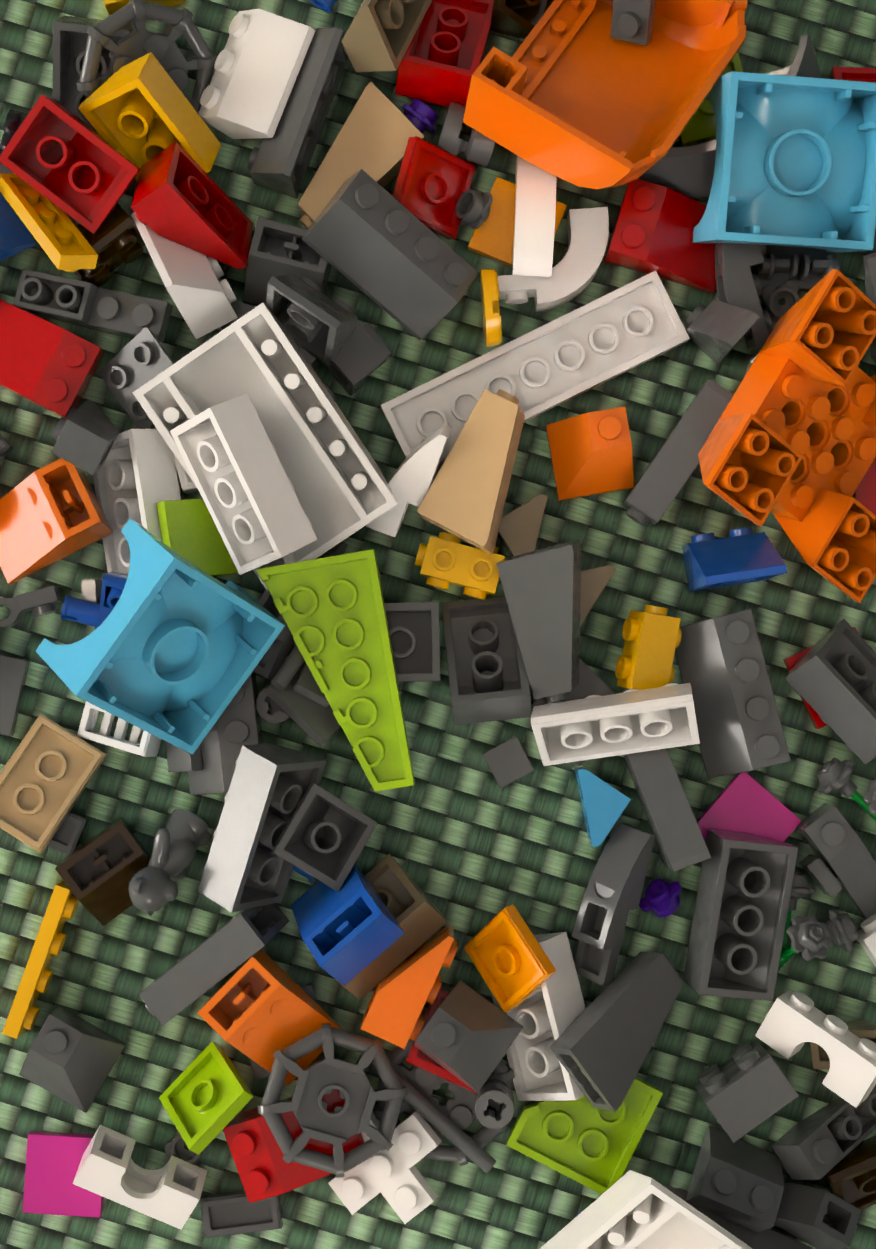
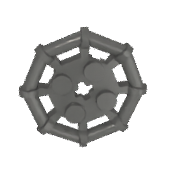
M129 0V3L94 27L89 26L86 30L88 38L80 79L76 81L77 90L82 91L85 97L88 98L121 67L152 52L182 93L188 86V70L198 69L192 98L185 93L183 95L196 112L199 113L201 95L211 83L217 55H213L192 20V12L188 9L183 8L179 10L142 0ZM146 18L168 23L169 25L165 33H154L146 30ZM132 22L134 29L132 32L116 43L109 38V36ZM182 33L196 56L184 58L175 43V40ZM103 46L110 50L109 69H106L105 74H97Z
M330 1023L322 1024V1028L281 1051L277 1049L273 1054L275 1060L262 1103L257 1106L258 1114L263 1115L283 1153L282 1159L289 1164L292 1161L334 1173L336 1178L344 1177L345 1172L383 1150L389 1151L393 1146L391 1140L404 1096H407L408 1092L407 1087L402 1085L382 1047L383 1041L378 1037L375 1039L367 1038L330 1027ZM334 1045L361 1052L362 1054L357 1063L335 1058ZM322 1046L325 1058L312 1063L303 1070L296 1060ZM371 1062H373L385 1085L384 1088L373 1090L363 1070ZM289 1071L298 1077L292 1099L279 1100L287 1072ZM332 1089L340 1090L339 1097L344 1099L343 1106H336L333 1112L326 1110L327 1103L322 1101V1097L324 1094H330ZM375 1100L386 1101L379 1128L377 1129L370 1125L369 1121ZM293 1111L303 1131L295 1139H293L280 1113ZM363 1131L370 1138V1140L344 1154L342 1143L347 1141L348 1138L355 1134L358 1135ZM310 1138L333 1144L332 1155L304 1147Z
M409 1039L405 1049L396 1046L387 1054L394 1070L403 1078H406L407 1082L461 1130L468 1128L472 1121L476 1119L475 1093L418 1067L412 1066L409 1068L402 1063L408 1057L414 1040ZM501 1060L487 1081L499 1080L511 1087V1079L515 1077L513 1069L508 1068ZM379 1078L378 1089L384 1088L385 1085ZM441 1083H447L449 1091L455 1092L454 1097L448 1098L446 1103L439 1102L438 1097L432 1095L433 1090L440 1089ZM403 1099L399 1113L406 1110L409 1115L413 1114L416 1110ZM376 1101V1108L373 1110V1114L377 1120L381 1121L386 1101ZM397 1119L395 1127L402 1123L399 1119ZM426 1120L435 1133L442 1134ZM507 1124L498 1129L484 1126L470 1138L483 1148L501 1132L506 1133L510 1125ZM439 1144L422 1159L458 1162L460 1166L468 1164L470 1158L454 1144L453 1146Z

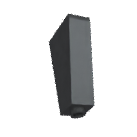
M710 378L706 381L622 505L628 509L626 515L642 526H646L647 523L654 526L659 522L699 464L698 453L734 394Z
M579 539L511 556L496 563L534 700L546 697L547 702L550 703L570 697L569 692L579 684L581 544Z
M667 748L623 755L651 832L656 834L654 840L663 864L675 872L710 859V853Z
M276 903L241 910L139 994L144 1000L148 1012L157 1017L163 1025L263 948L289 922L288 918Z
M640 952L550 1046V1049L594 1108L616 1112L621 1106L684 984L675 971L676 966L673 961L663 953Z

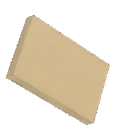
M40 714L0 772V828L42 854L107 755L43 714Z

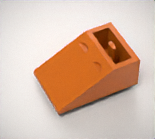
M62 458L34 471L0 499V567L9 585L113 533L84 470Z
M446 926L414 951L376 986L364 1012L361 1030L405 1049L409 1039L414 1041L417 1039L425 1022V1011L422 1009L426 1002L431 1005L433 1004L442 984L440 982L441 975H438L442 966L450 967L458 949L456 945L458 940L454 939V927Z
M262 949L252 955L197 1012L226 1042L269 1073H271L275 1060L273 1054L277 1049L280 1051L322 1028V1024L330 1023V1027L343 1030ZM322 1046L296 1060L303 1070L323 1051ZM288 1071L284 1083L289 1086L297 1077Z

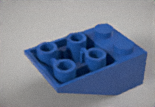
M356 863L338 892L318 881L290 905L302 939L323 970L344 986L405 933Z

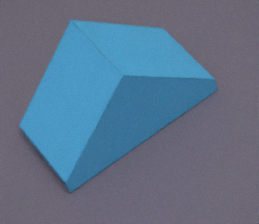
M578 767L575 768V774L589 844L592 847L600 846L631 799L587 769Z

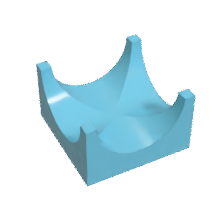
M736 71L720 76L704 99L711 102L714 110L716 157L709 200L702 219L693 228L692 243L780 245L824 249L826 252L837 253L873 250L876 225V83Z
M130 518L121 530L130 550L129 573L123 592L111 613L97 629L85 638L67 645H57L44 638L36 652L75 696L193 755L285 625L239 585L231 580L224 584L215 579Z

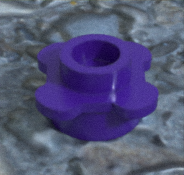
M414 99L409 106L403 104V114L422 134L424 131L432 135L435 133L433 128L439 116L429 106L418 99Z
M660 878L654 879L649 883L645 897L640 899L639 907L642 911L651 910L657 917L669 916L679 907V894L682 891V887L676 881L666 883Z

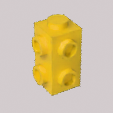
M439 532L438 538L430 536L428 545L420 543L415 565L421 567L420 576L427 578L426 585L448 590L449 584L464 587L463 595L485 600L487 594L495 595L500 577L496 563L505 559V556L498 554V547L495 546L490 555L477 547L474 548L460 544V538L444 532Z
M646 604L644 612L630 610L629 617L626 618L622 628V637L625 640L622 656L618 658L615 668V674L618 678L617 686L627 689L645 690L663 687L673 682L675 675L673 665L674 653L680 644L682 636L679 626L681 618L667 616L668 608Z

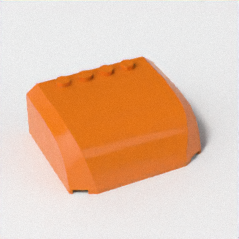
M554 0L512 57L493 46L472 74L463 123L529 163L579 187L604 189L618 187L636 180L666 156L744 43L746 38V25H744L745 9L748 0H656L652 40L647 45L610 38L614 0Z

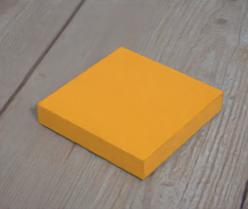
M496 177L490 191L492 203L489 216L478 229L474 230L468 250L512 268L516 184ZM556 201L554 237L567 208L566 204Z
M514 904L501 910L464 947L504 1013L514 1010L556 972L555 967Z

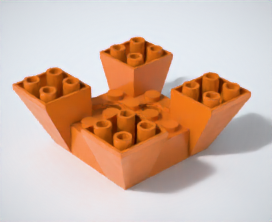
M832 269L778 320L698 453L705 486L758 526L762 527L769 513L772 512L806 564L855 602L861 603L876 578V515L852 496L876 457V375L868 376L858 365L876 336V305L838 269Z

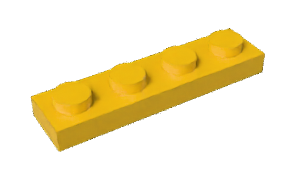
M0 173L1 194L57 269L67 272H76L79 269H95L98 254L67 214L16 174Z
M65 881L56 884L2 1032V1034L15 1039L20 1037L27 1029L32 1030L37 1021L40 1008L35 1005L39 993H45L49 987L53 971L48 968L53 955L58 957L64 946L66 934L61 932L66 918L70 920L73 918L79 904V900Z

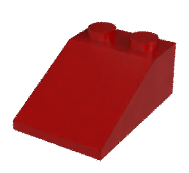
M432 0L399 65L395 94L449 107L451 101L466 106L472 74L483 61L491 32V15L494 0Z
M41 94L0 154L1 164L93 234L97 233L140 171L136 165L83 120L54 98Z
M177 141L141 166L131 205L141 223L149 225L163 238L242 270L247 266L253 222Z
M641 179L629 182L604 262L644 274L656 271L661 279L713 294L716 288L715 243H692L693 228L702 219L706 206L665 186Z
M0 299V386L60 417L66 418L73 406L77 408L104 356V352L100 347Z
M332 1089L330 1094L323 1095L322 1101L327 1103L326 1110L333 1112L336 1106H343L344 1099L339 1097L340 1090ZM258 1107L241 1112L223 1129L249 1203L287 1193L333 1174L292 1161L289 1164L282 1159L283 1153L262 1114H258ZM293 1111L280 1113L293 1139H295L303 1131ZM361 1133L353 1135L342 1143L344 1154L364 1143ZM310 1138L304 1148L332 1155L333 1144Z

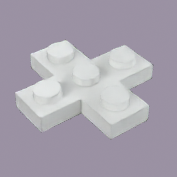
M372 1111L369 1124L378 1129L380 1121L376 1119ZM417 1111L395 1127L391 1140L393 1146L389 1151L383 1150L345 1172L344 1177L336 1178L335 1176L328 1183L352 1215L381 1192L404 1224H406L438 1197L414 1165L434 1150L442 1141ZM364 1131L361 1132L364 1143L370 1140Z

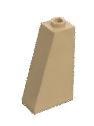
M372 82L365 87L298 203L302 216L299 221L305 229H310L342 184L356 172L363 169L384 188L399 174L409 137L417 136L425 140V136Z
M484 389L416 511L427 522L490 555L495 549L525 418L521 408L517 405L519 400L500 389L497 394Z

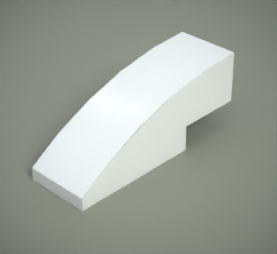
M442 426L407 456L388 482L398 504L367 524L366 527L396 537L408 505L412 504L419 507L433 483L452 430L451 426Z

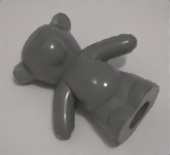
M175 809L170 816L167 827L160 828L157 831L148 866L135 873L129 882L128 893L133 905L137 909L152 916L167 901L175 900L178 895V885L175 881L184 878L186 874L185 869L196 856V849L199 846L207 845L212 838V835L207 830L209 826L203 819L186 810Z

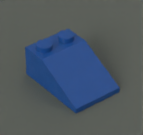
M752 527L730 530V537L715 539L714 533L691 536L692 543L682 546L689 592L764 581L787 573L786 564L765 532L753 534Z

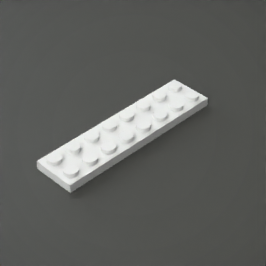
M653 271L380 406L406 458L427 437L442 426H451L452 430L440 461L442 463L448 456L484 389L495 394L500 389L516 397L519 400L517 405H519L525 415V422L688 342L690 337L657 272Z

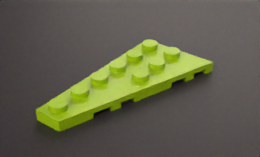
M375 549L256 569L260 578L267 586L277 610L283 616L291 631L293 640L321 692L324 693L339 726L341 725L353 747L352 750L374 791L415 785Z

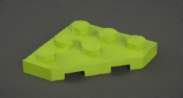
M635 1077L625 1099L616 1112L594 1108L585 1095L577 1100L537 1101L522 1107L505 1141L506 1146L603 1194L622 1177L663 1092L661 1089Z

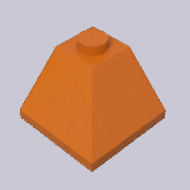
M625 406L588 412L546 425L558 501L634 488L632 442Z

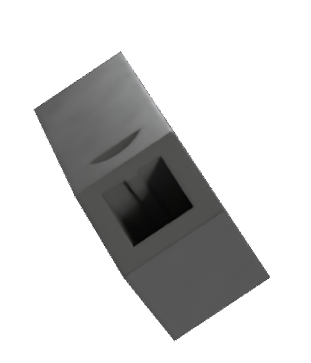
M876 1085L868 1098L857 1108L839 1097L797 1123L772 1145L792 1180H820L876 1129Z

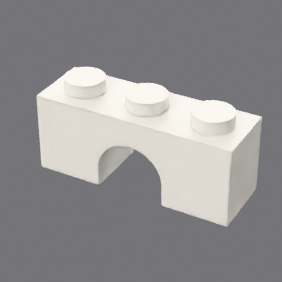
M788 990L777 997L755 1036L787 1059L799 1052L805 1042H813L821 1046L826 1051L830 1061L829 1072L822 1084L857 1108L868 1098L876 1085V1043L866 1038L860 1039L848 1030V1026L844 1021L834 1015H826L814 1007V1002L801 992Z
M99 1125L82 1156L73 1184L173 1227L182 1229L200 1200L207 1170L175 1156H171L168 1163L160 1169L147 1170L141 1168L131 1158L136 1140Z

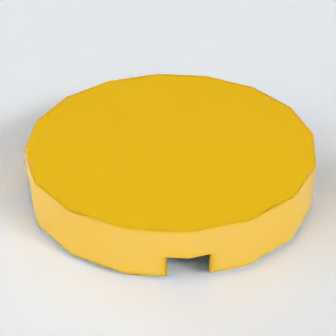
M480 269L482 320L485 346L487 348L499 346L502 343V324L499 308L500 294L497 271L494 269Z

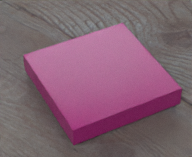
M746 772L737 773L697 819V824L705 840L707 830L715 829L742 832L784 842L801 822L796 815Z
M30 1131L28 1133L22 1213L101 1217L103 1214L104 1197L73 1184L82 1156L94 1135Z

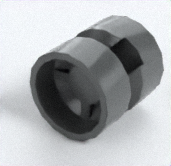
M451 101L437 147L455 156L464 153L467 161L487 167L496 142L473 128L471 129L468 142L458 138L462 125L468 126L463 123L466 106Z

